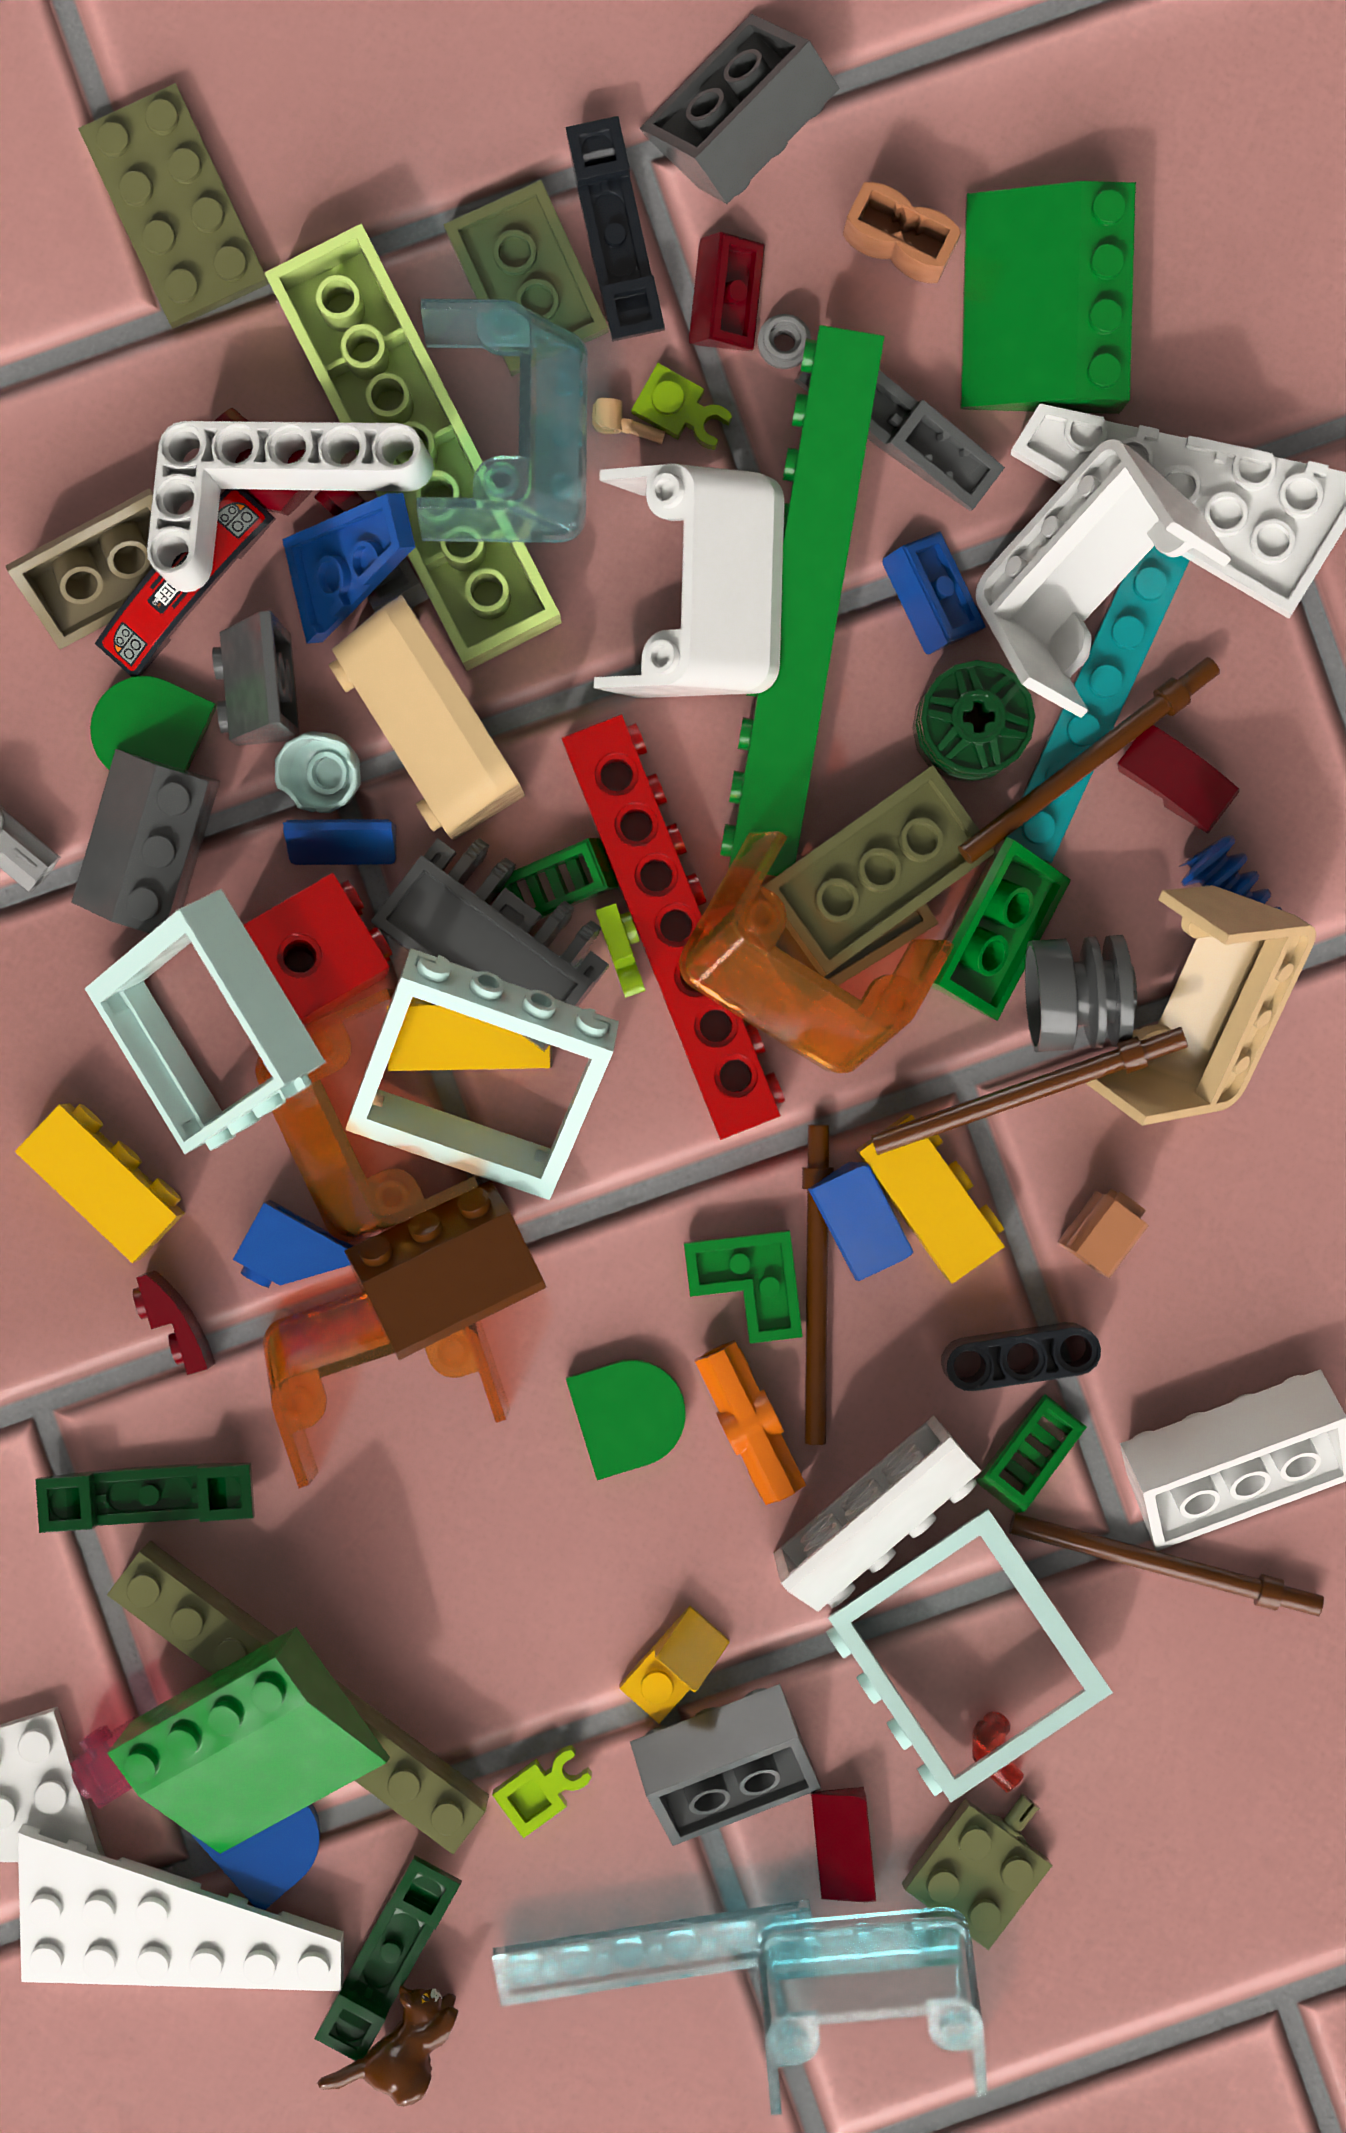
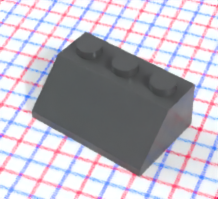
M750 14L640 129L700 190L728 204L735 196L742 193L748 187L751 179L773 157L779 155L786 148L788 141L810 119L817 116L823 110L825 103L840 88L809 40L756 15Z
M115 749L71 903L111 922L146 933H151L178 909L182 908L220 781Z
M780 1684L768 1689L760 1688L753 1690L742 1699L718 1708L704 1709L690 1719L669 1727L654 1728L646 1733L645 1736L630 1741L646 1797L673 1846L821 1789L792 1710Z

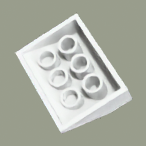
M933 1415L773 1553L781 1584L789 1593L817 1612L826 1604H829L831 1608L838 1606L855 1590L856 1587L852 1583L867 1569L872 1573L877 1572L895 1556L896 1551L893 1547L909 1534L912 1538H916L926 1531L937 1518L933 1512L948 1499L952 1503H956L969 1494L977 1485L974 1477L981 1470Z

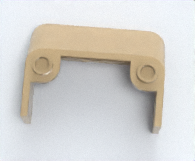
M402 595L382 606L332 649L337 659L328 664L345 692L354 687L358 691L423 795L424 799L416 803V806L433 832L443 827L448 836L454 841L525 796L514 773Z
M1213 885L1162 890L1158 900L1182 916L1181 926L1183 931L1196 938V941L1159 1023L1145 1026L1140 1030H1133V1037L1138 1036L1141 1041L1181 1027L1186 1037L1188 1048L1147 1061V1068L1129 1074L1124 1069L1085 1084L1142 1126L1229 1108L1245 1091L1310 954L1316 938V930L1313 926L1294 914Z

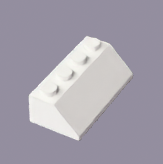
M1321 1369L1306 1375L1290 1377L1282 1384L1255 1394L1241 1395L1228 1404L1206 1412L1190 1414L1182 1421L1155 1431L1141 1432L1131 1440L1120 1443L1126 1473L1156 1551L1346 1481V1414Z

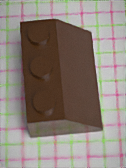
M491 1180L469 1189L430 1210L419 1213L413 1218L344 1251L362 1294L398 1360L547 1288L510 1210Z

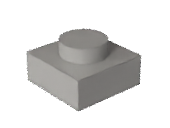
M406 557L367 596L375 612L400 595L403 596L411 610L416 605L429 599Z

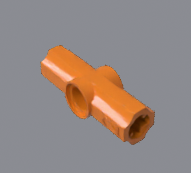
M733 1340L719 1345L696 1358L695 1363L719 1410L716 1412L719 1422L735 1454H741L751 1480L765 1505L779 1502L805 1487V1480L782 1436V1433L785 1431L765 1390L760 1391L752 1375L753 1372L736 1341Z

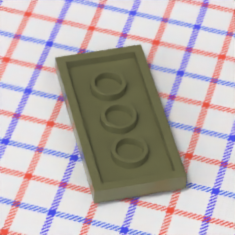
M176 83L78 128L168 322L173 329L269 284Z
M932 765L759 890L823 978L988 859L995 851L993 848L972 864L962 857L958 846L977 833L979 829L934 765Z

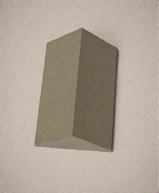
M150 488L6 565L8 573L60 650L107 625L134 589L153 568L147 554L153 491Z

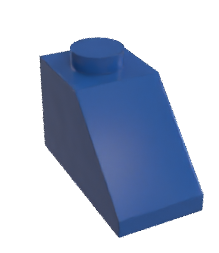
M269 1200L263 1203L233 1260L244 1266L240 1272L243 1276L261 1286L269 1288L272 1282L281 1286L349 1266L350 1264L344 1251L354 1245L276 1202Z

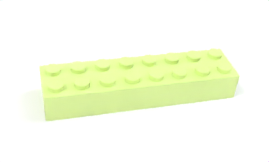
M362 223L264 272L340 423H400L408 425L417 432L433 458L434 470L432 477L426 485L418 490L408 492H375L378 497L387 493L404 494L416 546L408 554V557L466 671L561 624L560 613ZM354 450L356 455H358L359 450ZM413 451L402 452L396 457L393 464L405 463L410 459Z

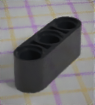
M1064 1322L956 1339L945 1347L941 1356V1366L944 1374L957 1388L964 1391H979L1080 1376L1089 1373L1097 1366L1100 1360L1101 1346L1097 1337L1085 1327L1077 1323ZM1072 1335H1081L1086 1343L1083 1356L1074 1362L1064 1361L1060 1354L1063 1341ZM1019 1343L1030 1344L1033 1350L1031 1363L1021 1370L1011 1369L1007 1362V1355L1010 1349ZM965 1351H975L979 1353L981 1358V1366L978 1372L968 1378L957 1376L954 1371L956 1358Z

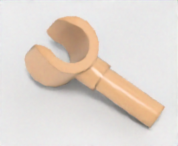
M598 398L593 404L592 424L597 432L602 434L630 433L662 444L665 431L633 421V419L622 418L623 402L621 400Z

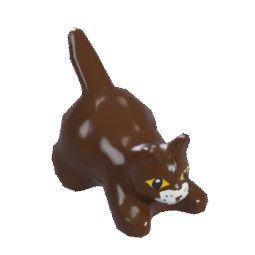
M400 1986V2002L403 2005L402 2020L391 2032L373 2045L364 2058L358 2059L334 2073L321 2077L317 2082L319 2088L322 2090L340 2089L357 2079L363 2078L375 2090L389 2095L397 2106L404 2107L420 2101L428 2089L432 2076L429 2054L445 2043L458 2015V2009L454 2008L456 1996L448 1993L442 1997L437 1989L411 1990Z

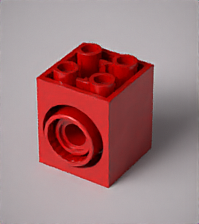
M334 873L327 875L243 924L304 1026L386 978L390 968L388 962L390 961V956L393 955L380 930L374 927L368 931L360 918L363 915L361 910L365 907L349 880L340 884ZM293 951H304L313 958L314 965L306 972L297 973L286 967L284 959Z

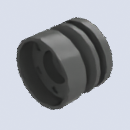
M1123 935L1106 936L1102 953L1096 936L1085 937L1080 952V962H1074L1072 951L1066 938L1028 941L1025 956V995L1028 1027L1035 1052L1073 1050L1078 1025L1084 1026L1091 1048H1103L1106 1028L1112 1047H1117L1116 1043L1133 1038L1134 1017L1137 1011V983L1127 942Z

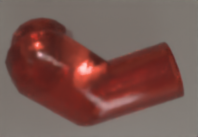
M996 1711L988 1712L983 1717V1720H979L975 1724L972 1735V1758L975 1762L1006 1742L1005 1736L1010 1732V1722L1003 1714ZM1010 1762L989 1777L1008 1793L1020 1783L1024 1773L1013 1762Z

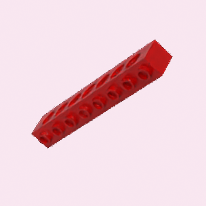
M620 714L562 737L570 763L719 1139H725L780 1117L777 1105L786 1102L775 1073L772 1072L764 1075L757 1055L766 1052L755 1023L745 1025L737 1007L746 1002L745 996L735 972L725 976L718 959L719 955L726 953L723 940L715 923L705 926L698 906L707 903L696 873L686 876L678 856L687 853L676 823L668 826L665 825L658 806L666 804L667 799L657 774L654 773L649 776L645 774L639 756L648 752L637 724L634 723L626 726L624 718ZM612 763L626 765L633 775L629 786L620 791L608 789L601 781V775L605 767ZM640 812L651 820L652 831L647 838L641 841H632L623 835L621 823L628 814ZM651 862L664 863L672 873L670 885L662 891H651L641 882V871ZM679 911L690 919L692 929L686 939L674 942L668 940L662 934L660 922L669 912ZM690 961L703 962L710 969V984L702 991H690L681 983L680 971ZM711 1010H719L725 1013L731 1023L728 1036L718 1042L707 1040L700 1031L701 1018ZM731 1060L744 1062L750 1071L749 1083L739 1091L727 1090L720 1081L721 1068Z

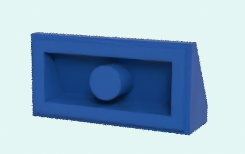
M941 531L903 545L883 559V566L926 654L937 652L986 628Z
M390 819L286 820V822H283L288 857L294 865H390L396 862V825Z
M847 1162L808 1189L856 1281H861L893 1266L914 1253L867 1163Z

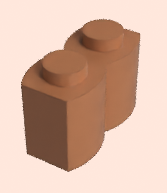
M864 182L846 218L843 231L846 241L857 251L877 259H891L892 263L903 274L924 283H938L961 234L959 227L946 215L926 207H912L911 203L900 192L887 185L875 182Z
M1110 1189L1107 1194L1095 1191L1061 1236L1058 1243L1089 1267L1110 1278L1149 1225L1140 1219L1146 1210L1120 1191L1117 1193Z

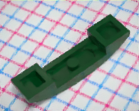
M251 1463L145 1466L62 1474L35 1479L39 1533L90 1530L104 1525L192 1519L207 1522L251 1519L255 1517Z
M414 1855L350 1968L341 1991H338L315 2035V2040L354 2061L365 2057L399 1994L400 1986L404 1985L433 1930H436L460 1887L462 1880Z

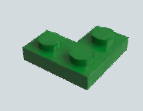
M790 1230L684 1242L690 1297L743 1291L750 1344L803 1337Z

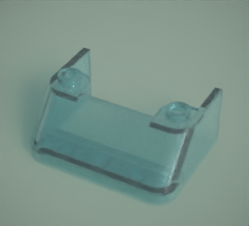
M421 299V314L426 348H485L488 352L499 356H520L519 456H495L485 460L477 468L474 475L473 498L417 497L416 508L422 541L562 543L576 538L582 532L586 523L588 354L585 343L575 333L511 300Z
M936 1907L779 1921L766 1926L760 1932L756 1941L771 2115L782 2114L778 2067L803 2064L816 2054L820 2044L819 2025L927 2015L930 2037L940 2048L949 2051L967 2050L976 2096H987L984 2029L972 1938L967 1919L958 1910L949 1907Z

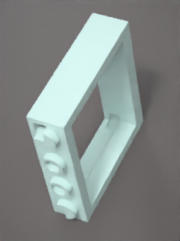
M222 889L178 909L85 988L184 1154L205 1143L210 1151L236 1137V1134L261 1120L262 1116L286 1103L287 1099L312 1085L307 1075L326 1063ZM191 942L272 1077L224 1111L220 1109L144 983L145 979Z
M410 948L356 1094L345 1130L550 1200L613 1054L619 1021L595 1013L594 1009H582L554 999V997L544 991L528 990L503 981L490 972H477L449 962L439 954L438 957ZM412 996L589 1058L551 1149L378 1089Z
M988 1508L840 1607L828 1617L833 1625L831 1629L826 1631L831 1642L843 1658L850 1654L854 1656L863 1670V1673L856 1677L861 1687L873 1704H876L881 1699L894 1717L887 1722L892 1734L904 1750L913 1745L924 1762L923 1765L917 1768L922 1779L934 1796L943 1791L950 1803L1113 1693ZM978 1536H981L1084 1689L954 1776L852 1622Z

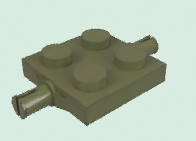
M1021 1794L1004 1819L1000 1816L985 1813L965 1798L902 1881L905 1891L925 1904L932 1914L917 1935L913 1937L914 1941L921 1948L924 1947L927 1952L932 1953L933 1948L948 1928L954 1931L965 1933L989 1950L1053 1866L1049 1859L1030 1846L1021 1834L1034 1814L1040 1809L1027 1796Z

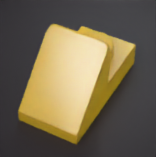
M689 1605L619 1684V1689L660 1724L689 1690L696 1692L730 1643V1640Z

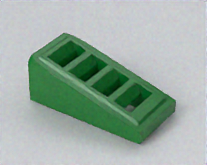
M587 838L514 870L501 891L506 888L524 901L517 883L526 880L536 905L533 909L542 915L540 918L542 919L551 915L563 901L574 906L619 887L602 841L599 838ZM582 856L585 858L594 881L589 884L579 860ZM562 864H566L576 889L570 893L558 867ZM545 872L555 899L552 901H548L538 874Z
M1043 1394L992 1457L976 1481L1015 1513L1024 1512L1087 1427L1049 1396ZM1042 1416L1065 1434L1060 1441L1037 1424ZM1029 1434L1051 1451L1047 1458L1025 1441ZM1016 1451L1038 1468L1033 1475L1012 1459ZM1003 1469L1024 1485L1020 1491H1017L999 1476Z

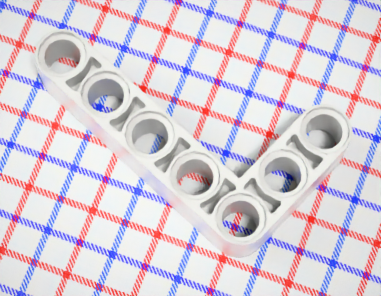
M177 422L165 430L159 442L147 546L148 560L152 567L176 590L183 592L196 591L205 585L212 572L221 489L408 492L418 490L430 480L434 470L433 458L417 432L410 426L400 423ZM200 448L195 458L183 462L188 452ZM252 449L250 456L246 460L235 463L236 458L241 452ZM306 449L305 454L300 460L288 464V460L294 452ZM353 450H359L357 457L347 464H340L345 454ZM413 451L412 456L405 463L393 464L396 457L402 452ZM194 500L192 507L187 512L177 515L183 503ZM182 552H188L186 560L181 565L171 568L173 560L177 555Z

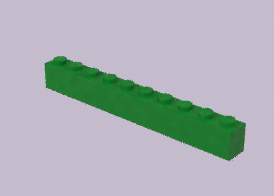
M820 325L816 340L806 338L800 371L811 373L807 395L797 393L791 426L801 427L798 449H787L782 478L784 481L792 482L789 503H784L780 669L775 682L770 688L761 693L746 695L757 698L753 719L746 717L742 719L738 749L748 752L744 772L734 770L729 802L739 804L736 824H725L720 851L721 856L730 857L728 866L730 869L778 876L796 863L885 338L883 335Z

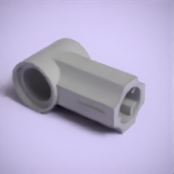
M0 805V868L31 893L52 872L61 857L8 814L4 807Z

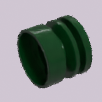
M975 660L956 664L935 679L916 706L912 729L916 748L929 767L934 765L939 774L946 779L972 783L992 778L1021 756L1032 739L1036 716L1031 694L1021 684L1016 674L1000 664ZM973 706L978 707L980 716L988 717L989 722L979 730V733L974 732L972 723L964 722L963 717L971 712Z

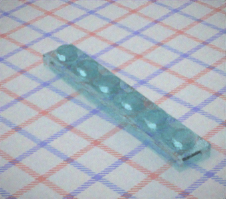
M809 1899L493 1948V1965L501 2006L818 1958Z

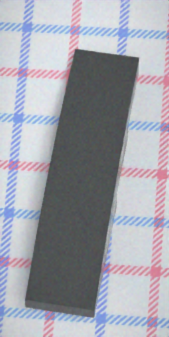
M879 370L867 439L926 482L969 511H972L1005 467L923 399L916 401ZM800 372L794 382L808 392L811 373Z

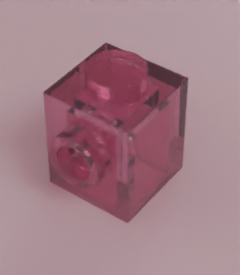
M135 1717L112 1731L105 1724L78 1742L82 1750L70 1763L74 1769L71 1772V1776L79 1793L85 1799L92 1798L98 1809L132 1789L107 1752L129 1723L136 1719Z

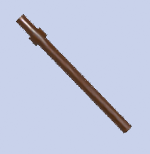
M1206 657L1179 679L1173 677L1168 679L1153 691L1154 698L958 846L962 857L972 864L1165 715H1176L1191 703L1190 696L1220 674L1218 665L1210 657Z
M1181 1027L1141 1041L1136 1036L1116 1043L1117 1049L871 1134V1139L877 1155L1124 1069L1129 1074L1147 1068V1061L1188 1048L1186 1037Z
M823 1124L808 1125V1167H802V1189H807L805 1444L808 1445L826 1444L828 1227L808 1190L834 1172V1167H829V1125Z
M1014 1513L1011 1519L1009 1534L1254 1599V1605L1275 1611L1281 1606L1314 1616H1320L1323 1609L1324 1596L1285 1586L1283 1579L1261 1574L1259 1578L1017 1513Z

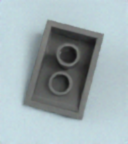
M271 611L258 612L221 631V647H213L212 650L216 680L224 679L226 700L217 702L220 732L229 733V741L236 746L285 742L299 736L300 730L290 632Z

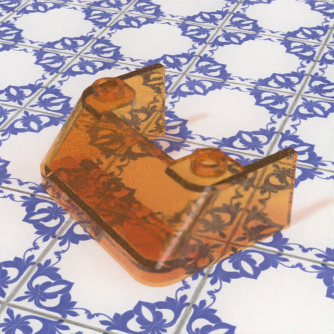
M780 831L749 833L680 955L679 968L681 975L689 986L820 1068L834 1073L852 1072L913 1020L954 945L947 940H911L893 974L882 975L873 980L862 999L859 1000L775 946L785 929L787 913L782 900L775 893L762 886L761 883L785 843L787 836Z
M385 988L305 1026L326 1063L307 1075L312 1085L287 1099L286 1103L272 1111L327 1230L332 1236L345 1242H355L479 1187L483 1183L480 1176L473 1175L424 1197L416 1179L410 1173L401 1169H386L366 1178L320 1079L341 1070L351 1056L352 1043L344 1024L389 1004L392 1000L394 989ZM260 1055L255 1066V1074L259 1085L272 1077Z
M362 1291L283 1316L273 1322L264 1334L263 1350L272 1410L298 1488L310 1485L319 1473L305 1429L315 1425L322 1418L327 1408V1394L321 1378L395 1353L364 1298ZM481 1320L425 1347L430 1364L443 1376L459 1378L479 1371L495 1422L498 1423L507 1419L510 1406Z

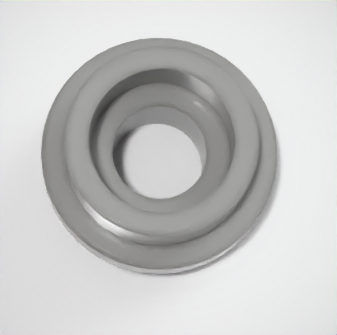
M779 314L769 318L761 327L758 335L760 355L769 365L778 369H790L802 363L806 338L811 339L809 328L800 318L791 314ZM782 334L789 335L794 341V347L789 351L779 350L774 344L777 336Z

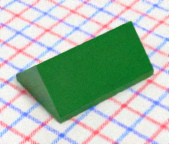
M1008 837L1004 838L994 847L995 853L989 857L924 984L996 1021L999 1020L1025 970L1028 941L1041 939L1071 882V879L1017 841Z

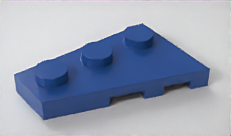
M387 493L282 539L306 644L323 643L416 547L403 493Z

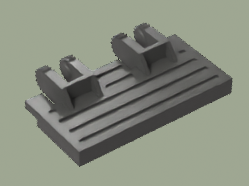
M437 838L426 854L419 857L371 920L375 927L408 951L412 948L438 957L439 954L449 962L477 972H490L503 981L528 990L544 991L554 997V999L579 1007L609 967L607 962L590 951L578 968H574L601 931V927L591 920L581 927L561 957L548 948L572 918L574 907L566 901L561 902L534 937L529 934L542 915L506 888L501 891L516 868V864L509 859L504 858L494 866L475 894L464 887L465 882L485 859L490 846L479 838L472 843L449 874L445 873L444 870L457 853ZM501 891V893L498 895V897L495 899V901H494V902L492 903V905L490 906L491 902L494 900V898L497 896V894ZM522 1035L544 1052L550 1045Z

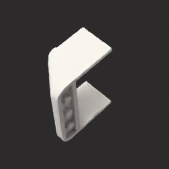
M1110 439L1101 443L984 572L976 589L977 605L1021 684L1080 718L1083 717L1088 709L1070 677L1078 668L1084 665L1090 655L1091 634L1084 621L1153 546L1168 557L1181 556L1194 547L1222 566H1225L1232 559L1200 510L1136 451L1117 439Z
M682 464L600 470L599 481L646 496L648 506L656 516L669 521L684 520L681 629L659 631L651 636L645 644L642 652L641 675L594 677V688L635 698L756 694L770 688L775 682L780 669L784 493L779 483L773 478L757 472Z

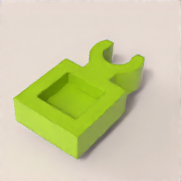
M659 363L655 366L631 409L633 415L665 431L666 434L677 440L685 427L693 430L697 442L704 448L711 450L716 449L719 440L705 431L704 425L706 422L717 419L729 426L732 421V415L726 408L720 405L704 407L699 404L704 394V388Z
M616 903L595 910L625 998L646 991L630 946L640 942L630 911L619 914Z
M573 1745L560 1749L554 1757L553 1766L545 1771L538 1760L535 1759L493 1789L492 1796L523 1838L567 1807V1800L561 1794L562 1791L565 1789L570 1791L579 1790L585 1787L591 1780L592 1771L589 1767L577 1775H570L565 1772L563 1768L564 1763L571 1760L576 1754V1749Z

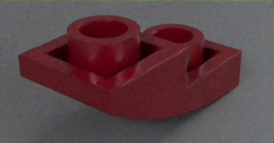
M1154 725L1134 740L1117 763L1120 773L1161 797L1165 808L1207 834L1239 793V788L1221 772Z
M156 1270L136 1277L139 1287L133 1289V1299L137 1313L141 1319L148 1318L151 1329L168 1324L173 1325L174 1333L168 1335V1340L175 1363L177 1365L184 1363L187 1375L207 1370L213 1366L215 1360L210 1345L199 1322L182 1296Z

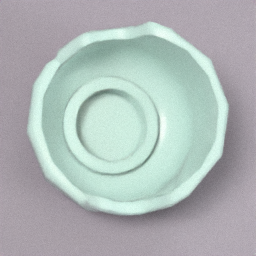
M317 731L306 732L287 741L275 758V783L278 789L291 797L297 808L309 812L331 813L350 803L360 787V760L354 749L336 734Z

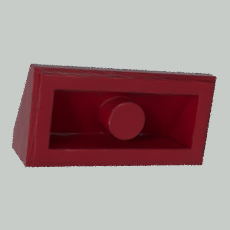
M721 231L700 239L689 343L698 346L741 351L754 350L765 244Z
M864 1787L812 1792L811 1800L821 1899L863 1903L876 1902L868 1808Z

